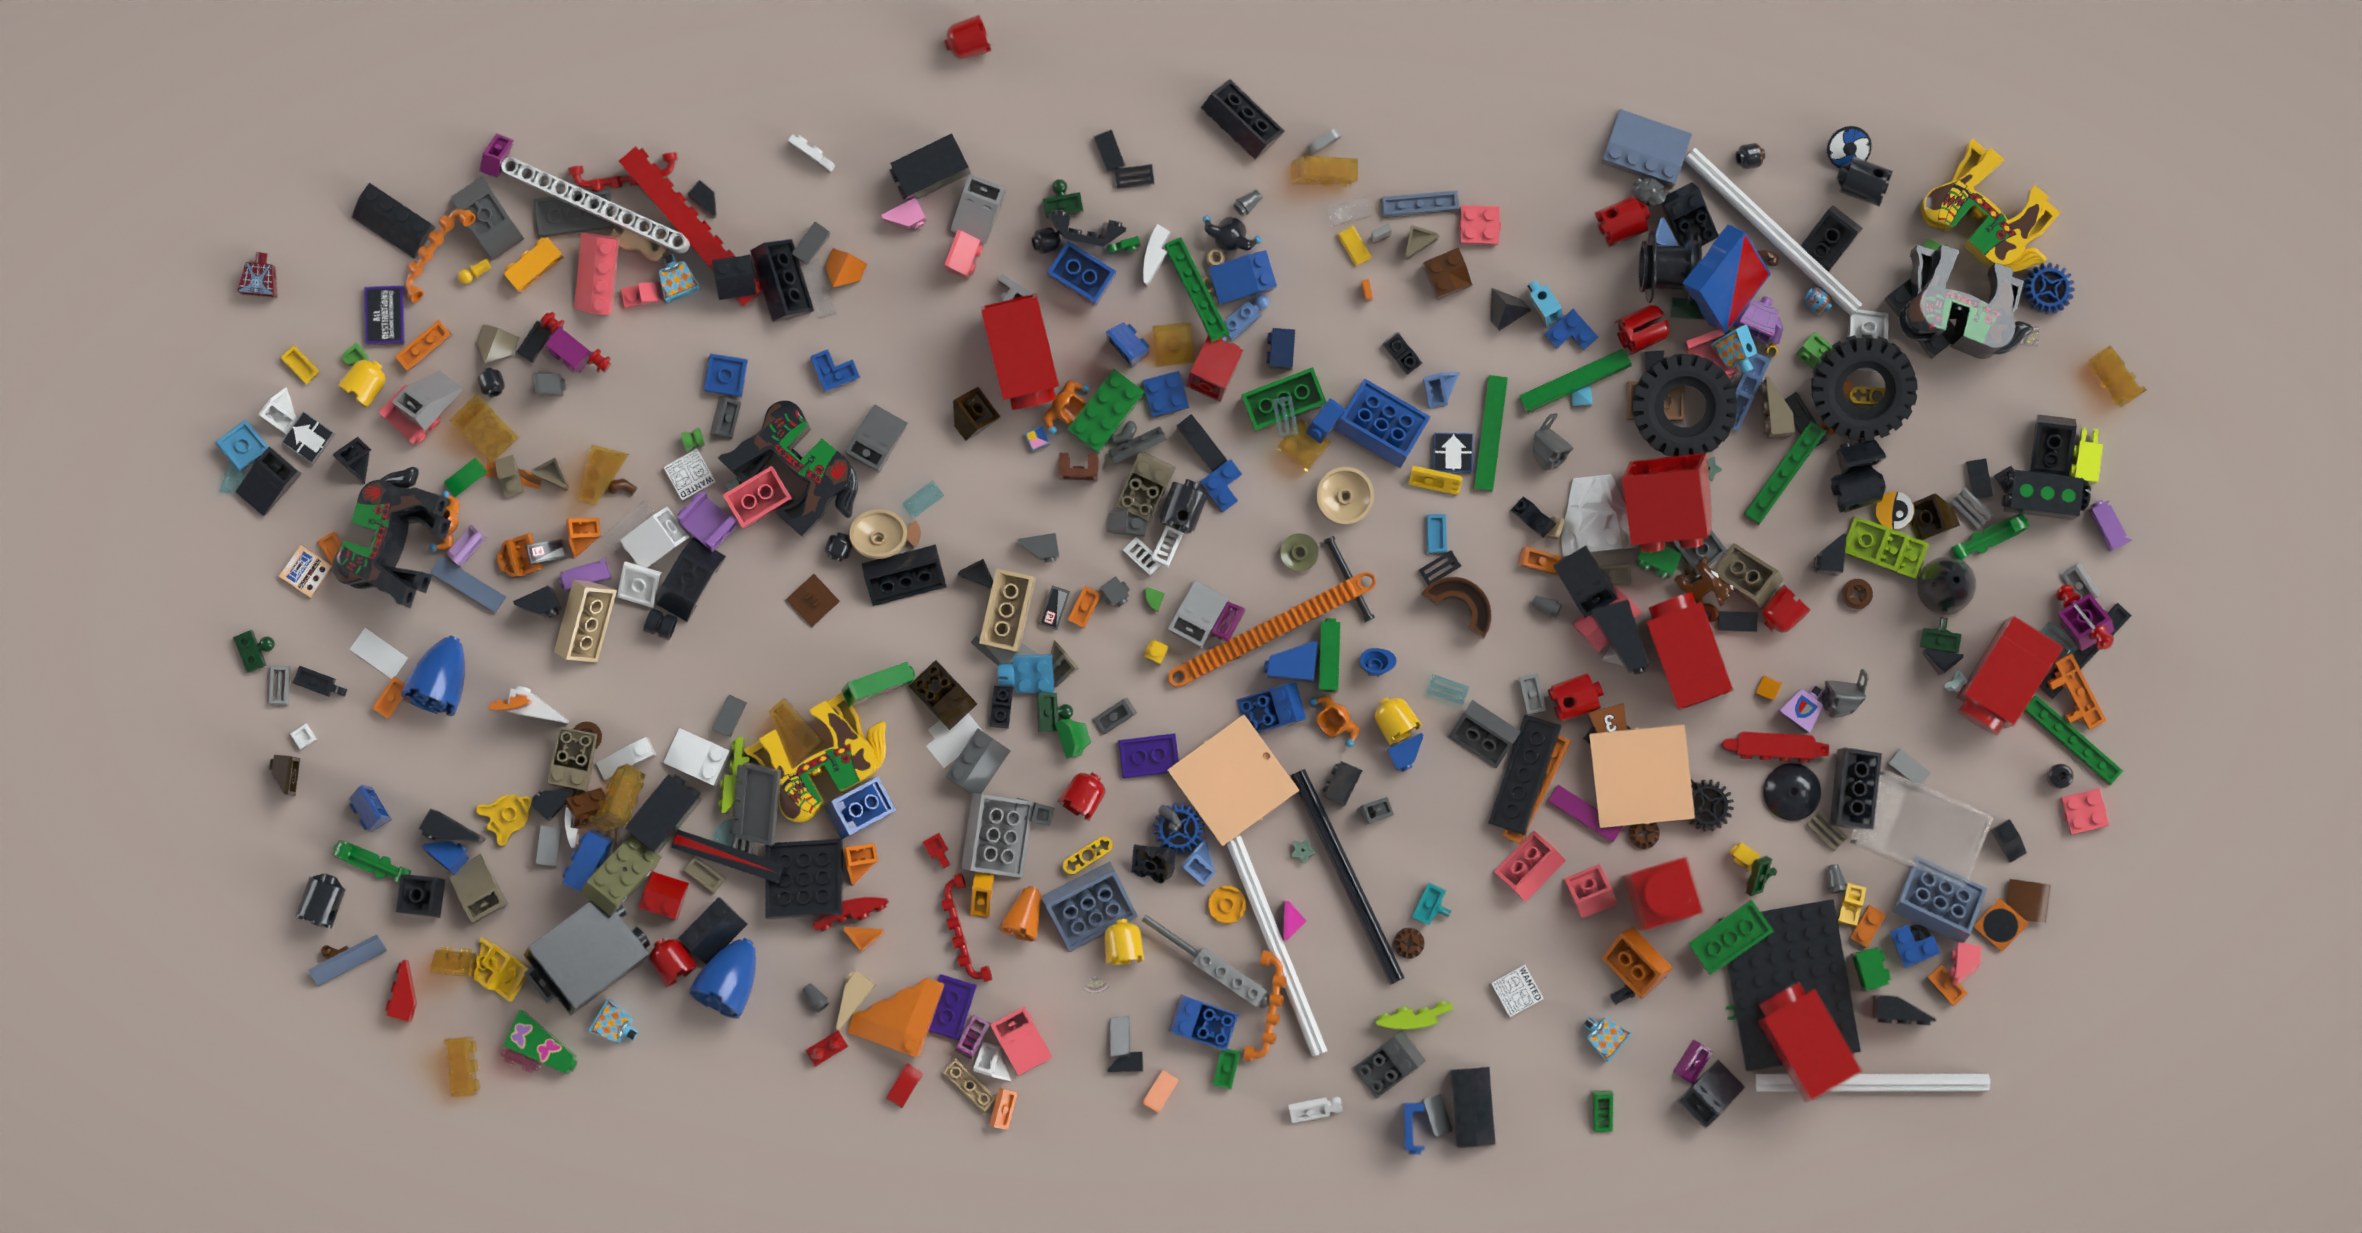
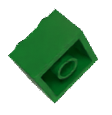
M1666 546L1665 549L1655 552H1643L1641 548L1635 563H1638L1637 567L1645 571H1648V569L1655 571L1654 575L1665 579L1673 575L1682 554Z
M1873 947L1851 954L1862 991H1869L1889 985L1888 980H1891L1888 968L1885 969L1883 961H1885L1883 950H1879V947Z

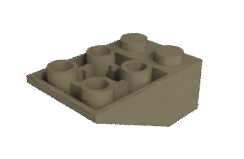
M1766 377L1762 384L1759 385L1760 396L1764 397L1761 411L1762 415H1765L1766 418L1765 423H1763V432L1767 434V439L1790 437L1795 433L1793 412L1770 377Z
M1143 451L1140 452L1115 506L1128 510V512L1147 521H1151L1176 467Z
M559 727L547 781L550 786L584 793L588 792L597 734Z
M481 854L467 861L455 875L447 872L471 923H476L509 904Z

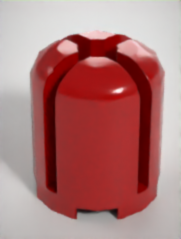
M1648 305L1615 320L1614 324L1618 323L1620 331L1616 333L1622 347H1628L1631 351L1629 355H1633L1668 337L1669 323L1667 319L1634 333L1660 320L1665 315L1658 306Z

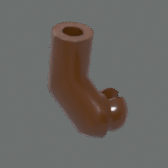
M1769 250L1757 251L1762 260H1768L1769 266L1778 265L1779 257L1777 254Z
M626 479L612 480L609 483L608 491L611 494H616L619 490L624 489L633 495L638 487Z
M325 945L322 947L321 953L325 958L330 959L349 949V947L346 945L337 950L329 945Z

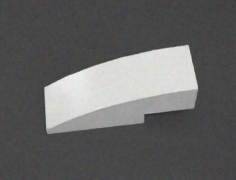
M1159 224L1156 225L1150 237L1144 258V285L1147 287L1167 256V251L1162 248L1171 234L1169 230Z

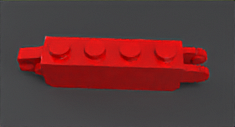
M1743 731L1737 735L1736 739L1728 738L1721 742L1722 749L1736 751V755H1740V759L1752 760V756H1758L1760 760L1771 761V757L1779 758V761L1790 762L1792 758L1798 759L1800 763H1810V760L1815 759V757L1829 756V744L1816 742L1812 735Z

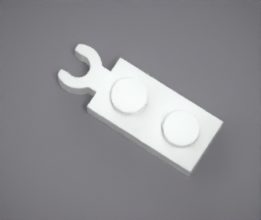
M793 134L788 141L792 146L832 172L835 164L822 155V150L816 146L812 148L807 145L808 141L800 135L797 137Z
M1326 1097L1289 1104L1291 1121L1296 1123L1330 1116L1329 1112L1340 1113L1343 1111L1341 1098L1335 1097L1331 1101H1327Z

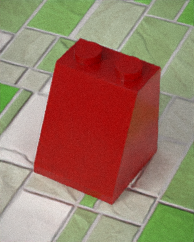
M1207 336L1191 369L1186 387L1221 402L1241 359L1243 349L1237 344L1227 343L1223 339L1212 343L1209 336Z

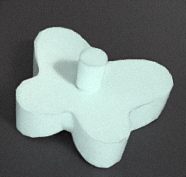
M1956 671L1954 679L1947 682L1944 687L1947 691L1959 692L1968 680L1960 671Z

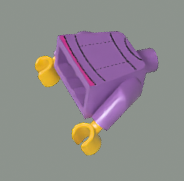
M1764 296L1760 302L1753 300L1751 304H1748L1729 330L1732 332L1734 327L1737 329L1747 325L1752 338L1769 345L1765 349L1766 354L1768 355L1769 349L1773 347L1775 349L1773 356H1776L1778 354L1776 346L1780 342L1783 326L1781 319L1778 317V310L1771 307L1773 300L1770 297Z

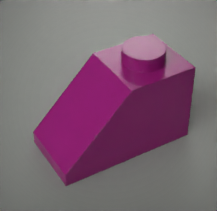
M496 133L482 154L479 171L497 178L502 171L501 164L504 159L508 158L514 140Z

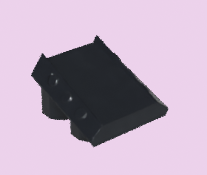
M1134 844L1131 872L1140 877L1151 876L1155 882L1164 883L1174 873L1177 849Z

